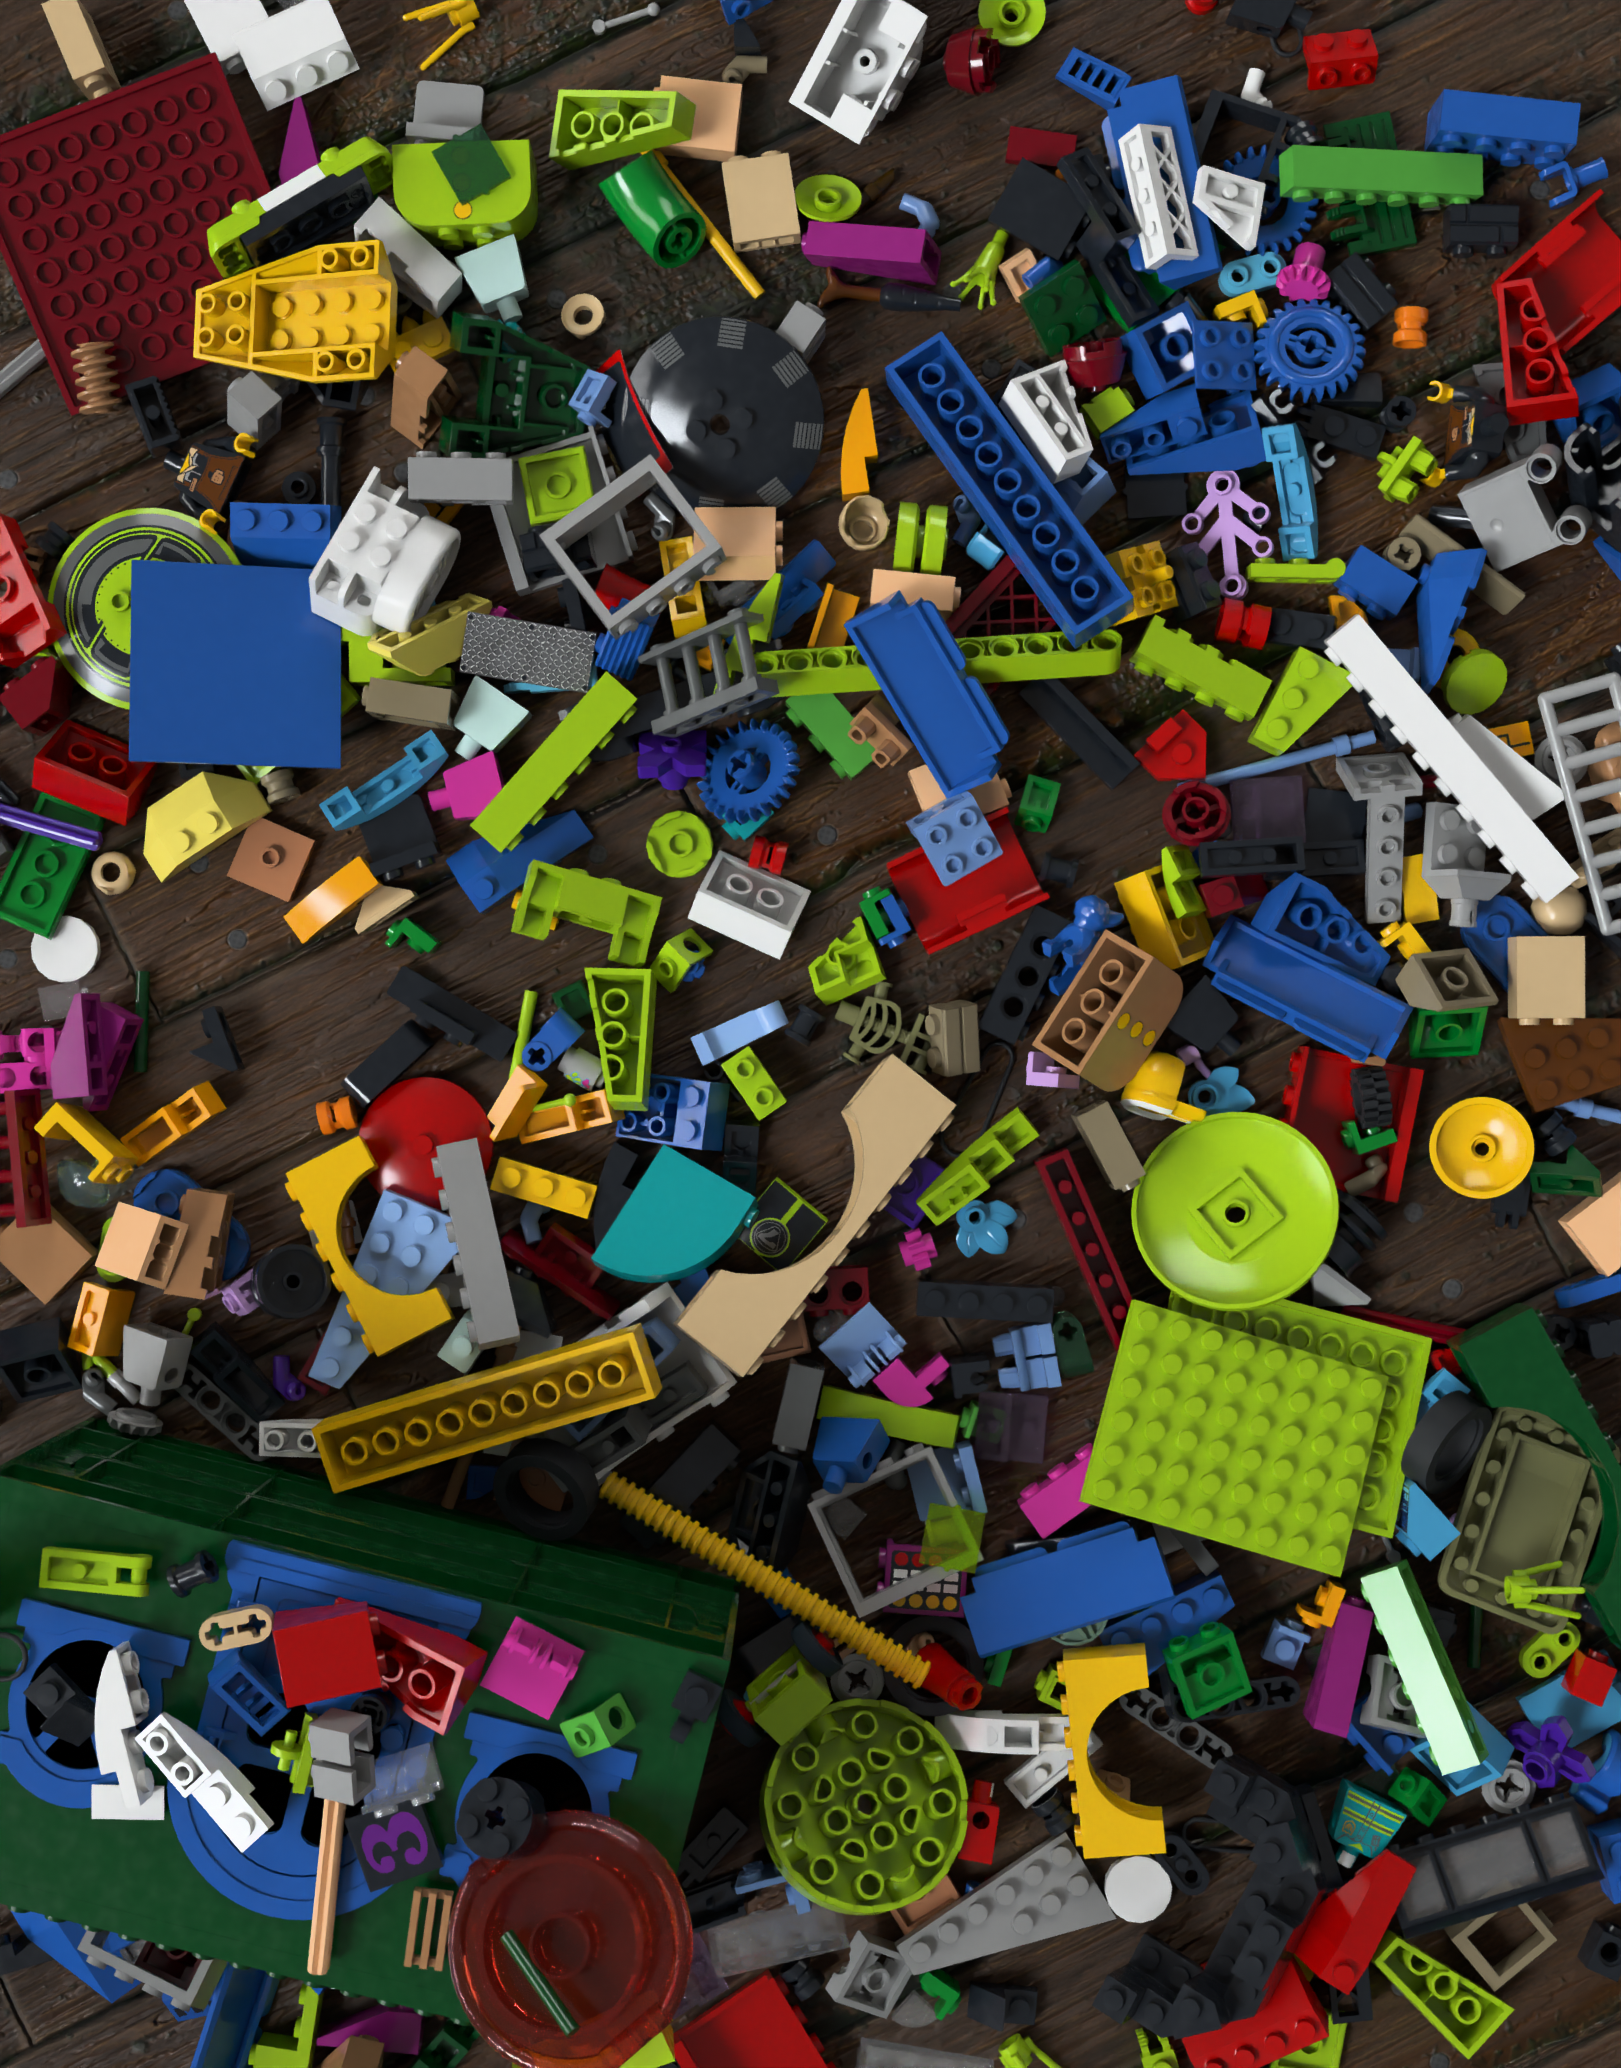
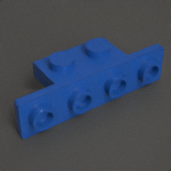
M816 539L812 540L778 572L784 575L785 579L771 637L773 640L789 633L794 626V622L802 614L812 611L817 606L818 599L824 595L816 583L836 565V562ZM764 586L741 608L749 609ZM734 635L725 638L726 642L729 645L731 644Z

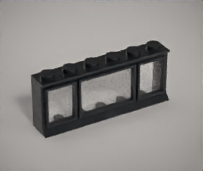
M1563 1793L1543 1799L1545 1805L1532 1809L1530 1803L1512 1808L1511 1812L1513 1815L1502 1819L1499 1818L1498 1813L1478 1819L1480 1825L1467 1829L1466 1824L1463 1823L1447 1828L1448 1835L1437 1839L1431 1833L1413 1839L1415 1845L1402 1849L1400 1843L1385 1847V1849H1389L1417 1868L1395 1911L1405 1941L1604 1880L1605 1877L1600 1869L1574 1797L1565 1799Z

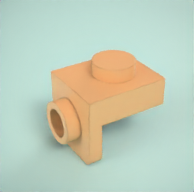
M1028 248L1023 249L998 266L1013 297L1018 303H1021L1018 297L1030 289L1024 283L1022 275L1037 264L1034 255Z

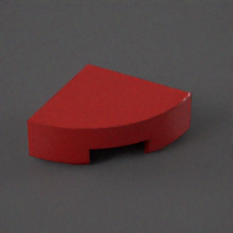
M1450 1348L1430 1350L1428 1360L1436 1372L1443 1367L1454 1376L1462 1372Z

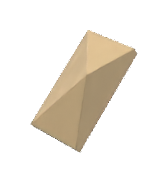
M382 885L364 898L355 930L358 934L366 935L420 897L411 890Z

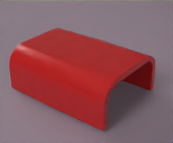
M1601 189L1548 232L1499 276L1491 287L1497 301L1496 283L1532 278L1561 356L1621 306V240L1604 222L1596 210L1595 203L1604 194Z
M1008 807L985 816L988 825L1003 850V854L948 886H944L941 883L922 846L886 863L892 882L910 913L909 918L928 955L983 931L1050 898L1048 892L1044 893L1014 833L1008 818Z

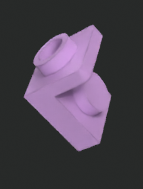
M1030 1051L1028 1053L1026 1085L1079 1089L1080 1076L1067 1075V1068L1054 1067V1059L1044 1052Z
M253 1268L231 1284L221 1288V1292L224 1295L222 1297L224 1305L231 1313H236L238 1316L249 1314L259 1307L255 1303L250 1289Z

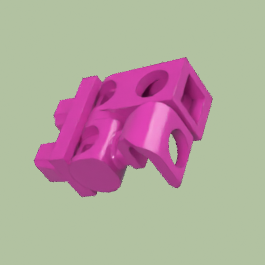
M62 1028L21 1029L20 1035H3L0 1030V1060L8 1052H21L24 1057V1062L0 1063V1094L11 1090L51 1089V1062L62 1033Z

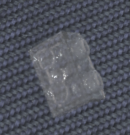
M432 1741L374 1760L376 1787L363 1798L365 1805L361 1807L362 1815L374 1811L376 1819L398 1812V1803L411 1800L414 1807L435 1800L434 1792L444 1788V1783Z

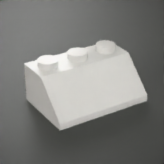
M305 0L232 34L267 111L360 69L328 0Z
M719 850L698 889L688 919L780 960L811 891L761 868L758 870L749 868L748 862Z

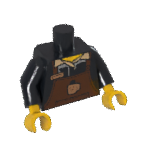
M1436 380L1431 381L1429 385L1439 387L1440 391L1436 397L1427 396L1428 400L1444 404L1453 399V402L1450 403L1444 458L1445 468L1440 469L1436 467L1428 478L1420 479L1419 481L1430 487H1437L1442 483L1443 479L1450 482L1476 478L1482 473L1487 464L1502 452L1504 432L1509 426V421L1506 417V407L1495 404V398L1482 387L1456 385L1452 388L1449 384Z
M240 433L238 436L206 439L202 444L192 443L186 456L177 451L170 450L164 460L163 467L178 474L174 481V487L180 491L179 501L189 516L197 519L203 528L214 535L218 533L214 530V525L218 521L227 522L230 515V502L237 499L252 466V463L241 454L250 458H254L256 455L254 452L249 451L251 444L253 442L258 443L259 439L247 433Z

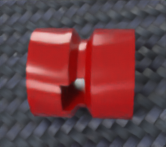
M1225 597L1222 601L1223 605H1221L1214 640L1228 644H1234L1239 640L1243 647L1262 650L1270 627L1272 608L1255 603L1245 607L1243 601Z

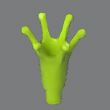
M997 230L992 242L986 245L975 264L959 279L951 281V287H956L963 281L965 283L969 282L964 291L958 295V298H962L961 301L964 300L975 285H979L981 290L977 308L979 310L984 309V299L988 291L990 304L992 306L997 304L995 300V280L999 269L998 266L1005 252L1004 246L1009 238L1007 232Z

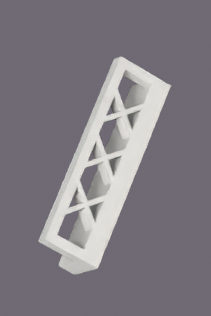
M1138 124L1121 137L1118 142L1135 221L1141 230L1139 240L1145 268L1157 270L1171 259L1193 261L1199 254L1171 127ZM1152 137L1161 138L1163 153L1154 145ZM1160 167L1169 175L1170 185L1161 178ZM1167 200L1176 207L1177 217L1168 210ZM1174 233L1183 240L1185 249L1176 248Z

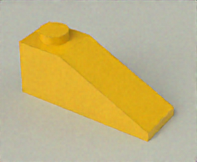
M692 536L659 541L664 577L693 556ZM696 581L694 587L688 593L682 596L677 595L668 602L675 640L707 626L700 581Z

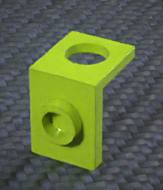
M690 928L668 940L649 969L652 970L656 979L672 993L677 989L691 966L710 956L713 950ZM683 941L695 943L699 948V952L689 951L684 946Z

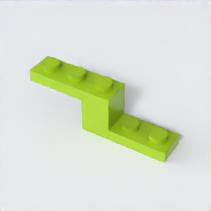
M341 627V646H349V682L352 685H369L370 677L424 686H455V672L452 668H446V664L435 669L434 673L427 676L415 675V673L402 669L393 663L392 668H388V661L368 650L367 643L370 641L371 636L357 635Z
M303 1983L299 1996V2004L304 2005L303 2014L297 2017L294 2036L263 2032L258 2043H253L251 2046L248 2064L253 2065V2068H312L324 1992L318 1996L311 1987Z

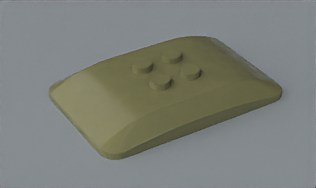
M1497 1407L1494 1409L1490 1431L1475 1458L1453 1523L1454 1527L1461 1534L1446 1546L1438 1573V1584L1441 1590L1451 1597L1540 1632L1556 1634L1564 1629L1569 1617L1527 1608H1514V1603H1507L1505 1598V1577L1512 1576V1570L1528 1569L1546 1563L1562 1561V1567L1529 1576L1530 1579H1536L1538 1586L1579 1587L1602 1518V1504L1598 1482L1585 1453L1573 1437L1548 1416L1523 1408ZM1615 1444L1616 1450L1613 1451V1454L1618 1463H1620L1621 1454ZM1538 1594L1537 1599L1531 1601L1571 1611L1576 1594Z

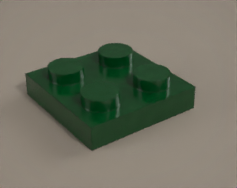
M1075 259L1018 297L1045 353L1050 357L1063 350V345L1075 342L1107 320L1080 262Z

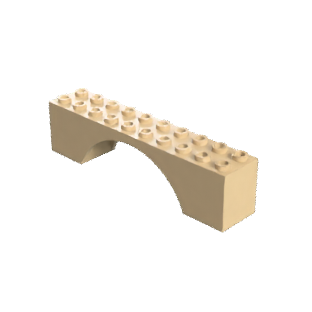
M894 1054L883 1059L841 1111L852 1139L855 1169L849 1201L832 1233L820 1246L800 1261L773 1272L741 1274L725 1270L714 1271L673 1325L736 1376L744 1377L745 1374L752 1376L764 1361L760 1356L766 1347L774 1348L784 1336L785 1331L782 1329L788 1319L795 1321L806 1308L807 1304L803 1302L809 1293H817L825 1284L828 1276L824 1273L830 1266H838L850 1250L846 1247L849 1241L855 1238L859 1239L868 1229L871 1223L867 1219L871 1213L880 1212L892 1197L888 1193L893 1186L901 1185L913 1171L909 1167L913 1160L916 1161L918 1158H923L934 1144L930 1140L933 1134H937L939 1131L943 1132L955 1117L951 1114V1111L956 1105Z

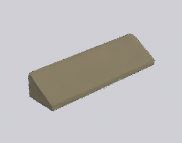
M1419 514L1412 516L1399 533V537H1408L1416 541L1421 549V555L1429 561H1432L1437 553L1466 550ZM1485 563L1483 564L1475 589L1471 590V592L1503 615L1508 614L1526 596L1522 590Z

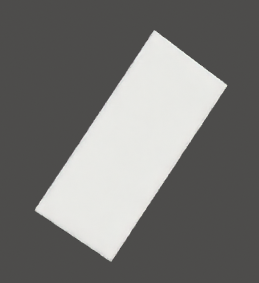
M92 1784V1819L164 1820V1786H154L153 1795L141 1806L125 1809L120 1785Z

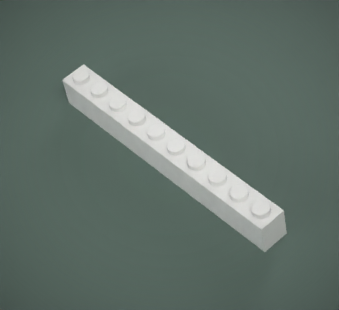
M1355 614L1324 640L1328 646L1324 651L1336 667L1341 663L1350 672L1346 677L1349 683L1358 693L1363 689L1372 698L1368 703L1371 709L1380 719L1385 715L1394 725L1390 729L1392 734L1402 745L1407 741L1416 751L1412 755L1413 759L1424 771L1430 768L1438 778L1433 781L1434 784L1446 797L1452 794L1460 803L1455 807L1467 823L1472 820L1477 823L1482 829L1477 835L1489 849L1494 846L1498 848L1503 854L1499 861L1511 875L1518 872L1525 882L1520 886L1533 901L1539 897L1540 900L1548 903L1579 878L1359 614Z

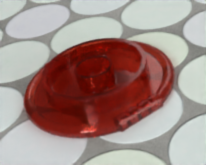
M580 1810L546 1813L548 1816V1830L543 1842L535 1852L513 1861L479 1857L469 1865V1870L458 1890L449 1924L448 1956L452 1981L461 2006L473 2027L495 2051L522 2068H619L673 2022V2017L686 1990L692 1964L693 1933L689 1907L676 1874L667 1860L653 1844L633 1828L599 1813ZM514 1930L529 1952L532 1963L547 1978L580 2026V2029L571 2037H566L501 1942L500 1938L507 1931Z

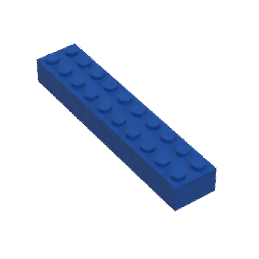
M942 331L885 367L886 381L889 389L1075 649L1133 611V595Z

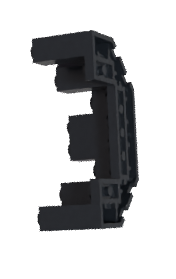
M1241 1753L1219 1759L1204 1788V1791L1214 1796L1206 1814L1256 1844L1248 1859L1258 1866L1205 1968L1147 1931L1143 1934L1129 1963L1107 1975L1092 2006L1121 2025L1130 2019H1134L1159 2037L1174 2036L1176 2040L1219 2030L1230 2022L1256 2016L1266 2008L1328 1888L1325 1873L1322 1872L1317 1855L1318 1850L1310 1823L1307 1822L1302 1805L1304 1803L1300 1790Z

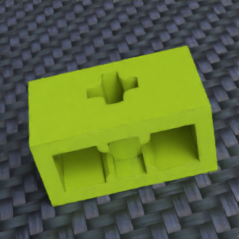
M750 1046L721 1064L759 1121L787 1102V1099Z

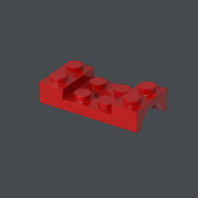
M0 513V589L1 584L5 581L7 582V591L4 596L0 597V664L16 669L67 634L55 605L46 602L24 553L29 547L17 520Z

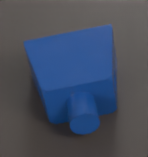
M822 1416L813 1452V1463L824 1480L823 1488L827 1492L840 1494L846 1482L864 1483L868 1481L890 1443V1439L879 1419Z

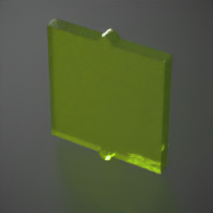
M930 1502L919 1563L944 1567L946 1572L954 1569L975 1573L986 1513L962 1509L959 1504L952 1507Z

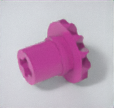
M1305 242L1296 247L1292 265L1284 267L1277 275L1276 287L1279 288L1280 295L1289 296L1290 302L1297 299L1310 302L1311 299L1314 300L1315 298L1318 302L1319 299L1327 298L1331 287V280L1322 270L1326 254L1322 246L1312 242Z

